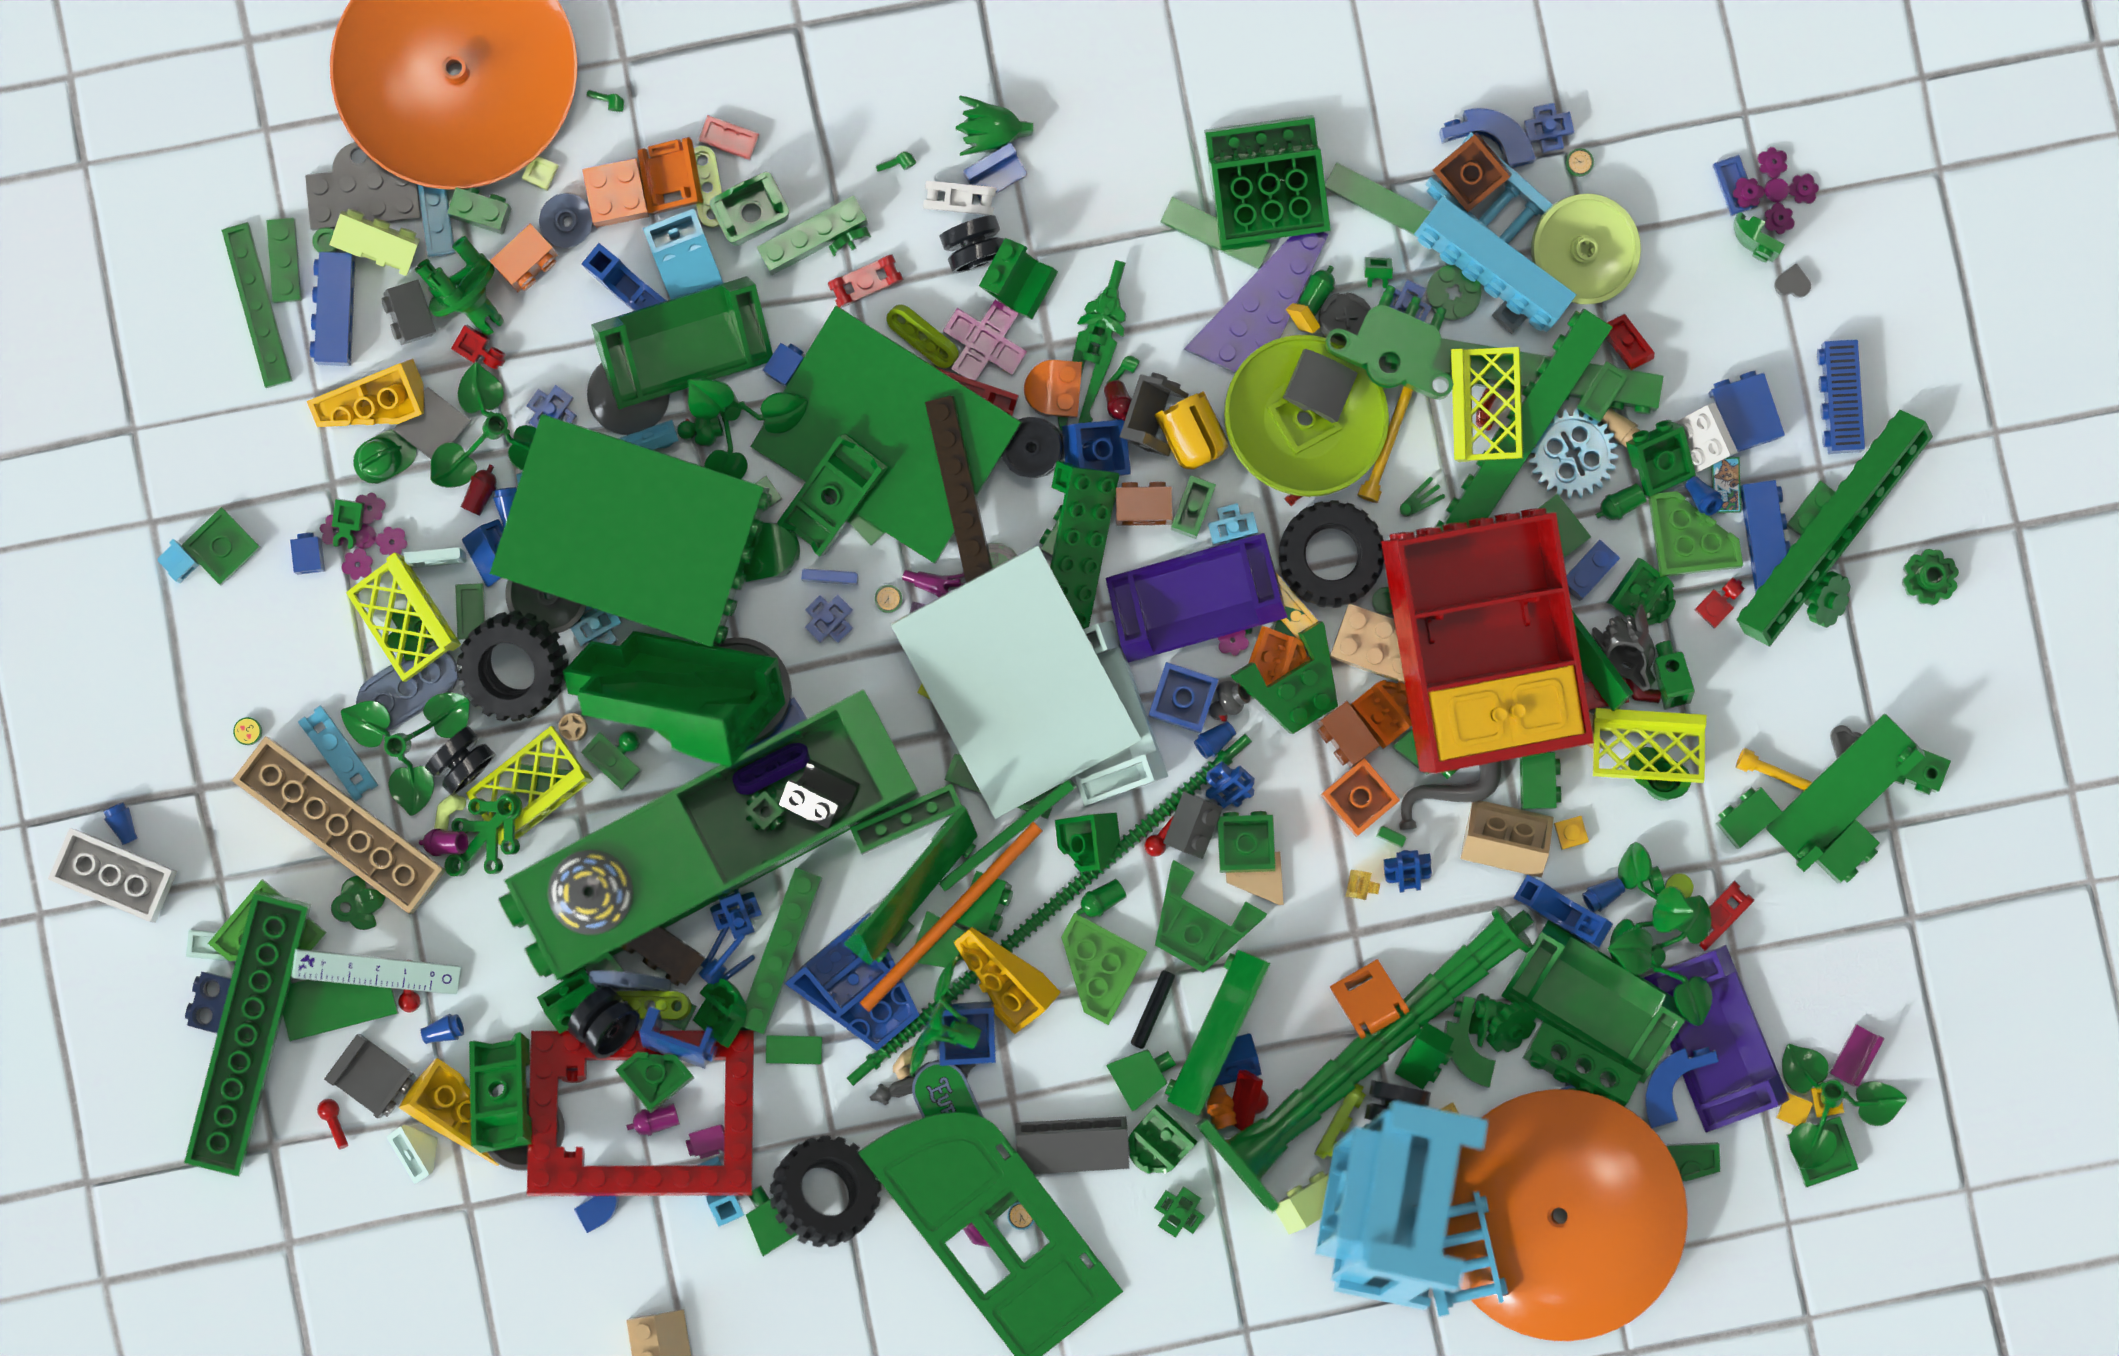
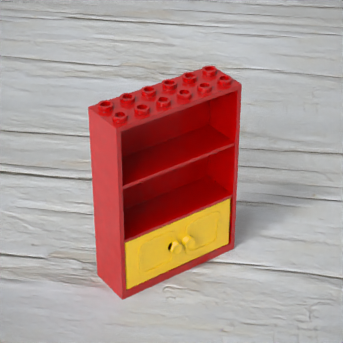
M1533 508L1522 510L1521 516L1520 513L1495 515V521L1493 517L1468 520V526L1467 522L1449 523L1442 525L1443 530L1440 527L1422 528L1416 530V535H1414V532L1389 534L1390 540L1381 541L1419 771L1441 773L1594 743L1556 512H1546V508Z

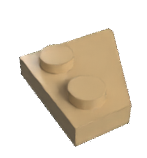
M1275 852V871L1226 873V883L1277 905H1284L1280 852Z

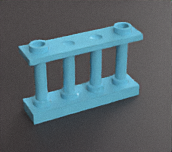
M1471 132V133L1465 138V140L1463 141V143L1466 142V141H1467L1470 137H1472L1474 134ZM1498 155L1497 157L1512 173V176L1504 182L1506 184L1504 186L1505 191L1479 219L1470 211L1467 212L1459 201L1446 190L1447 187L1441 180L1436 182L1432 177L1427 180L1425 185L1428 187L1427 192L1432 198L1439 201L1444 196L1488 230H1490L1487 227L1508 202L1513 197L1517 198L1520 196L1526 202V208L1499 237L1507 244L1534 215L1540 214L1542 216L1552 206L1545 197Z
M1479 1191L1473 1192L1475 1201L1450 1206L1448 1218L1478 1212L1481 1228L1445 1236L1443 1248L1484 1239L1488 1256L1466 1260L1463 1273L1491 1267L1494 1283L1452 1293L1432 1288L1439 1317L1450 1315L1448 1308L1454 1307L1453 1304L1495 1294H1497L1498 1302L1503 1303V1295H1508L1505 1278L1499 1279L1484 1216V1213L1489 1212L1486 1196L1480 1197ZM1419 1204L1413 1205L1416 1220Z

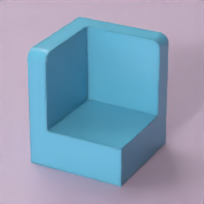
M172 539L169 542L171 546L157 560L169 572L168 574L172 579L180 584L200 564L178 541Z

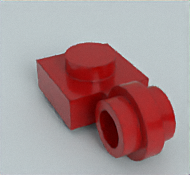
M469 325L463 326L451 347L452 350L473 363H476L482 355L485 357L483 362L496 370L505 363V353L495 347H491L490 350L485 349L490 338Z
M1732 577L1722 588L1725 592L1723 596L1713 589L1694 610L1708 624L1716 628L1734 609L1726 600L1729 597L1735 600L1745 589L1741 585L1743 582Z

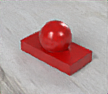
M1239 1070L1232 1097L1234 1102L1233 1111L1236 1113L1235 1119L1237 1122L1233 1126L1241 1131L1253 1124L1255 1115L1265 1111L1269 1104V1097L1262 1089L1264 1080L1248 1070Z

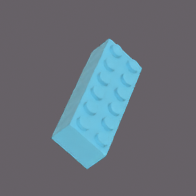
M1444 196L1440 198L1414 234L1418 237L1417 240L1421 245L1428 249L1433 248L1440 253V258L1449 265L1455 264L1463 270L1462 274L1467 279L1473 282L1479 281L1490 296L1494 298L1499 297L1503 301L1508 302L1506 306L1512 312L1527 316L1530 325L1539 331L1544 330L1548 332L1577 295Z

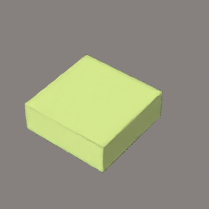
M538 156L527 165L522 180L548 191L559 166Z

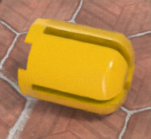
M1204 391L1187 397L1169 407L1168 410H1161L1154 415L1178 465L1183 469L1199 468L1203 464H1207L1222 456L1228 448V439Z

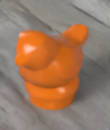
M1223 1085L1212 1087L1210 1098L1207 1101L1208 1115H1211V1123L1214 1124L1216 1130L1237 1123L1235 1119L1236 1113L1233 1111L1234 1102L1227 1094Z

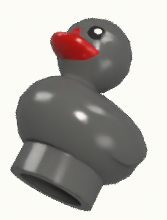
M1230 680L1223 681L1216 688L1219 701H1215L1210 705L1209 714L1213 719L1226 722L1227 714L1237 715L1240 713L1244 704L1250 702L1251 696L1239 683Z

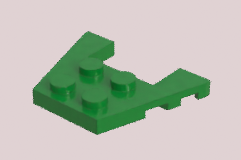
M1318 621L1298 633L1311 659L1269 685H1266L1256 664L1252 662L1231 674L1232 679L1239 683L1253 699H1256L1265 708V711L1290 734L1296 733L1338 707L1323 621Z
M1173 860L1170 867L1155 946L1204 973L1260 923L1267 913L1245 902L1232 926H1229L1181 898L1195 872Z

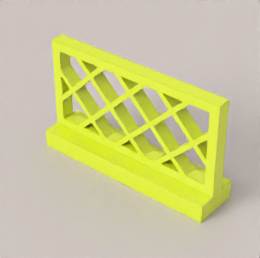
M1520 347L1451 349L1454 460L1457 462L1523 458ZM1503 354H1514V365L1505 373L1495 362ZM1482 355L1489 361L1488 365L1479 374L1471 368V356ZM1487 355L1496 356L1491 360ZM1492 366L1504 375L1493 387L1482 378ZM1513 371H1514V380L1510 377V375L1512 374ZM1471 372L1476 376V378L1472 382ZM1506 379L1513 383L1515 392L1508 400H1505L1496 391ZM1479 380L1490 389L1480 402L1472 396V387ZM1493 393L1504 402L1494 415L1483 406ZM1514 399L1515 408L1510 404ZM1472 400L1477 404L1473 409ZM1507 406L1515 412V421L1508 428L1497 419ZM1479 408L1483 409L1491 417L1481 429L1473 424L1472 416ZM1493 421L1505 430L1495 442L1483 433ZM1515 426H1516V436L1511 432V430H1512ZM1473 428L1477 431V433L1474 435V437H1473ZM1509 434L1516 440V452L1505 453L1498 447V444ZM1482 435L1492 446L1484 454H1473V443ZM1494 449H1497L1500 453H1491V452H1492Z
M394 552L386 558L387 562L346 593L402 681L407 682L447 651H454L461 646V643L412 567L405 563L404 556ZM387 571H390L394 577L392 589L379 587L381 576ZM364 588L373 589L370 605L362 604L356 595ZM379 590L391 592L388 608L376 606ZM397 593L406 595L408 599L406 611L394 609ZM375 609L387 611L384 627L376 626L373 622ZM393 612L405 614L402 630L390 628ZM411 615L418 616L422 620L420 633L408 631ZM389 631L401 633L398 649L390 648L387 644ZM407 634L419 636L416 652L404 650ZM425 638L434 639L439 647L430 655L422 653ZM403 654L415 656L414 667L407 672L401 666Z
M1596 708L1593 721V776L1704 783L1707 715L1621 709L1612 711V709ZM1600 731H1611L1617 739L1607 746L1600 739ZM1630 733H1639L1645 741L1635 748L1626 737ZM1659 734L1667 735L1673 741L1664 750L1653 740ZM1686 736L1698 737V746L1692 751L1681 742ZM1620 742L1631 751L1622 760L1611 750ZM1648 743L1659 753L1650 762L1639 752ZM1676 745L1686 754L1678 763L1667 754ZM1606 754L1617 763L1612 769L1599 768V760ZM1634 755L1645 765L1639 771L1631 770L1625 764ZM1663 757L1672 768L1668 772H1659L1653 764ZM1691 759L1698 766V774H1687L1681 766Z
M550 726L467 791L466 795L472 800L477 798L476 794L484 788L493 789L491 801H497L498 790L511 791L513 794L517 792L529 794L528 805L522 809L520 816L515 819V839L518 840L592 782L593 778L588 771L583 769L556 729ZM552 736L556 742L555 754L542 753L543 741ZM527 754L535 755L533 771L520 770L522 758ZM541 756L554 758L552 774L539 772ZM559 758L569 760L574 767L566 776L557 775ZM505 771L514 772L512 788L499 786L500 775ZM519 773L532 774L530 791L517 789ZM538 775L551 777L549 789L545 792H536ZM479 803L476 804V809L478 811L480 808ZM485 812L481 816L484 821H490L495 812H489V814ZM503 825L498 829L499 845L504 840Z

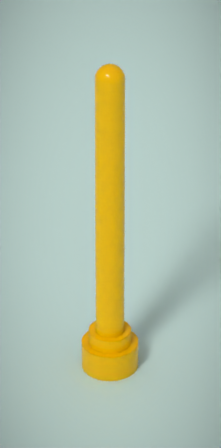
M1403 386L1391 418L1384 447L1374 464L1369 480H1366L1364 485L1360 486L1357 494L1360 498L1370 502L1378 503L1382 492L1380 491L1381 486L1379 483L1414 391Z
M1745 747L1742 749L1736 763L1737 769L1745 772L1756 770L1802 790H1805L1812 783L1807 779L1759 760V756H1756L1754 751Z

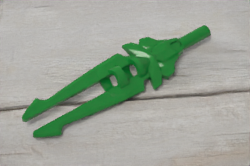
M1115 260L1108 287L1104 289L1103 293L1096 300L1087 303L1084 309L1087 314L1081 316L1077 323L1078 325H1088L1086 330L1078 332L1072 361L1082 362L1081 375L1086 361L1095 364L1078 423L1093 421L1090 410L1117 346V342L1112 338L1113 331L1122 337L1124 336V327L1120 323L1125 322L1126 313L1121 308L1118 291L1126 264L1122 261ZM1091 342L1097 343V344H1099V345H1101V346L1093 345V344H1091ZM1058 417L1061 431L1062 426L1067 425L1069 417Z

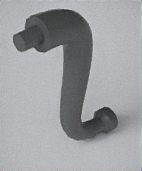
M1501 761L1479 765V780L1472 784H1428L1409 790L1401 802L1402 821L1399 823L1400 830L1417 828L1416 821L1412 819V807L1417 800L1436 799L1451 802H1477L1492 795L1501 779Z

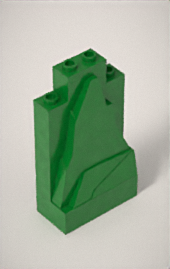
M633 631L620 646L591 641L563 671L568 694L578 696L582 715L654 729L671 742L672 749L702 761L731 767L786 704L778 659L775 657L717 646L710 647L701 643Z

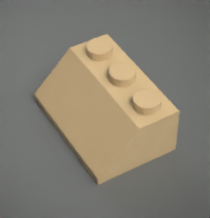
M1486 801L1472 802L1460 859L1542 878L1549 856L1554 817Z
M684 1309L626 1320L632 1356H691Z

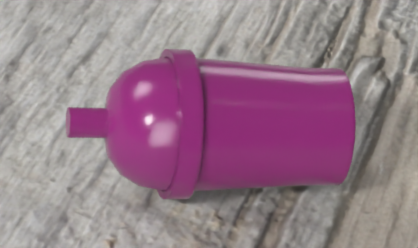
M432 829L424 836L423 840H419V845H423L426 852L432 856L465 853L468 848V837L463 831Z
M673 1103L661 1106L652 1113L648 1109H641L634 1116L633 1123L626 1126L627 1130L635 1129L640 1135L652 1136L653 1133L680 1124Z

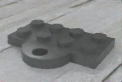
M356 142L346 145L337 153L333 161L332 172L305 175L310 229L312 231L327 227L335 228L340 213L342 211L347 212L348 209L363 213V218L372 222L374 218L388 223L421 219L418 184L393 175L370 159L368 155L363 163H354L352 161V154L355 150L361 149Z

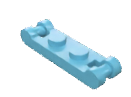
M320 705L314 709L315 713L308 718L303 717L298 723L338 776L351 797L358 801L363 797L362 793L369 788L373 790L378 786V783ZM322 721L326 728L317 733L314 726ZM360 774L363 780L355 785L351 779Z

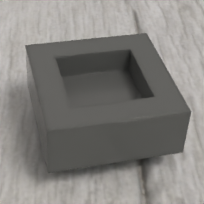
M1504 301L1491 316L1512 334L1527 316L1512 312L1506 306L1508 302Z

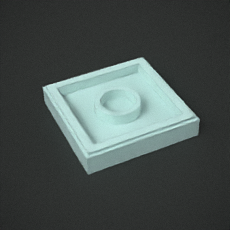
M460 547L404 552L405 563L412 568L467 562L466 552Z

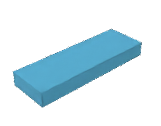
M418 185L427 256L455 254L456 252L452 248L454 244L450 216L447 214L449 209L447 190Z

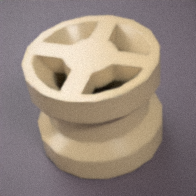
M569 713L560 719L558 729L565 739L579 741L586 736L588 725L582 716L576 713Z

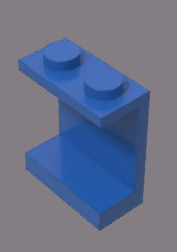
M1751 371L1740 375L1741 380L1730 383L1729 379L1713 384L1715 389L1708 392L1709 397L1714 398L1738 452L1781 439L1785 436L1764 373L1757 375L1756 371Z
M649 1006L639 1031L642 1047L664 1055H676L681 1061L704 1069L708 1061L713 1062L718 1047L715 1046L716 1039L714 1038L712 1028L707 1027L700 1046H694L660 1034L663 1026L660 1010Z

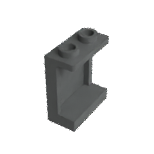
M810 760L802 777L797 782L790 780L787 783L779 805L829 829L851 807L860 783L818 762Z

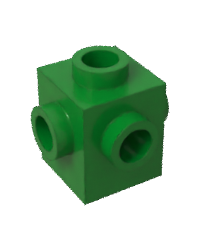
M766 791L762 794L756 792L746 802L748 807L745 811L749 814L746 820L756 831L760 827L765 832L769 828L774 831L785 820L782 815L786 812L779 805L781 799L774 792L770 796ZM769 807L771 809L770 816L763 817L761 809Z

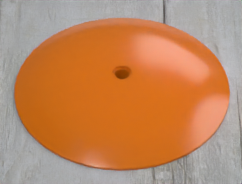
M350 0L342 13L332 42L330 55L331 88L335 105L347 131L369 158L383 169L401 179L429 188L455 190L456 187L460 189L477 188L495 183L520 171L535 160L555 138L567 117L575 93L577 81L576 44L568 18L558 0ZM459 63L462 65V70L459 74L450 75L448 73V69L452 64Z
M1551 1089L1524 1094L1504 1102L1480 1119L1488 1120L1484 1147L1481 1150L1460 1145L1450 1206L1475 1201L1474 1191H1479L1480 1197L1486 1196L1489 1212L1484 1213L1498 1276L1499 1279L1505 1278L1508 1295H1503V1303L1498 1302L1497 1294L1471 1301L1481 1311L1501 1325L1523 1335L1551 1341H1576L1602 1336L1628 1324L1645 1312L1657 1300L1673 1277L1682 1256L1688 1226V1208L1683 1181L1675 1160L1657 1133L1644 1120L1621 1104L1600 1095L1571 1089ZM1556 1208H1562L1567 1212L1568 1217L1565 1223L1555 1221L1553 1213ZM1478 1212L1448 1218L1445 1236L1480 1229L1481 1224ZM1484 1239L1443 1248L1442 1251L1444 1256L1465 1261L1488 1256ZM1491 1267L1464 1272L1462 1274L1461 1289L1466 1290L1494 1283Z

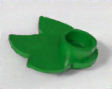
M393 612L392 621L396 625V629L402 630L405 614ZM411 615L408 631L420 633L422 620L418 616ZM392 632L389 634L387 644L390 648H399L401 633ZM407 634L404 650L416 652L419 636ZM425 638L422 651L423 654L426 650L427 644L434 641V639ZM403 654L405 661L415 660L414 655Z
M355 875L343 883L341 895L337 896L331 904V913L338 921L350 922L359 930H368L376 926V920L372 913L382 906L385 896L378 890L366 889L365 881L358 875ZM342 903L349 904L350 911L347 913L343 912L340 909V905Z
M1480 993L1476 998L1475 1011L1472 1013L1469 1025V1034L1477 1035L1478 1047H1482L1487 1034L1488 1021H1491L1496 1016L1497 1009L1496 1000L1490 999L1484 993Z

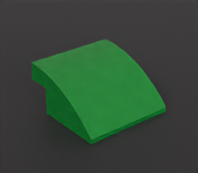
M1313 115L1204 130L1221 246L1331 231L1322 155L1317 143L1315 118Z

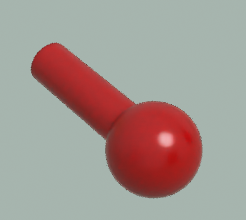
M1173 816L1157 835H1151L1146 839L1144 848L1150 856L1158 857L1165 852L1166 844L1163 842Z
M403 989V993L398 999L399 1007L408 1013L416 1011L421 1003L419 995L414 990Z
M333 1099L322 1100L318 1104L317 1113L321 1119L327 1121L338 1149H344L349 1144L337 1118L339 1105Z

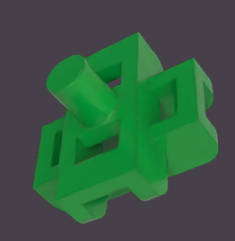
M1184 1186L1177 1196L1165 1190L1154 1207L1164 1214L1157 1226L1175 1238L1182 1228L1194 1234L1205 1217L1195 1209L1202 1198Z

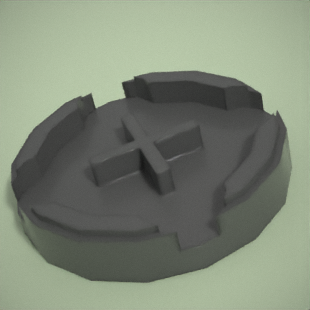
M1354 293L1333 294L1325 300L1319 311L1318 323L1322 333L1327 337L1330 331L1340 328L1358 335L1371 307L1363 298ZM1334 336L1330 339V341L1337 345L1345 346V340L1341 336Z

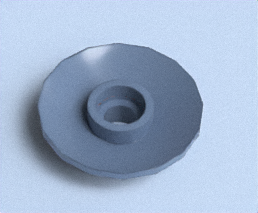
M563 193L553 196L546 201L539 216L542 234L547 241L557 247L569 248L577 246L586 240L592 230L593 222L590 207L585 200L574 194ZM567 217H571L573 222L570 226L566 227L564 220Z

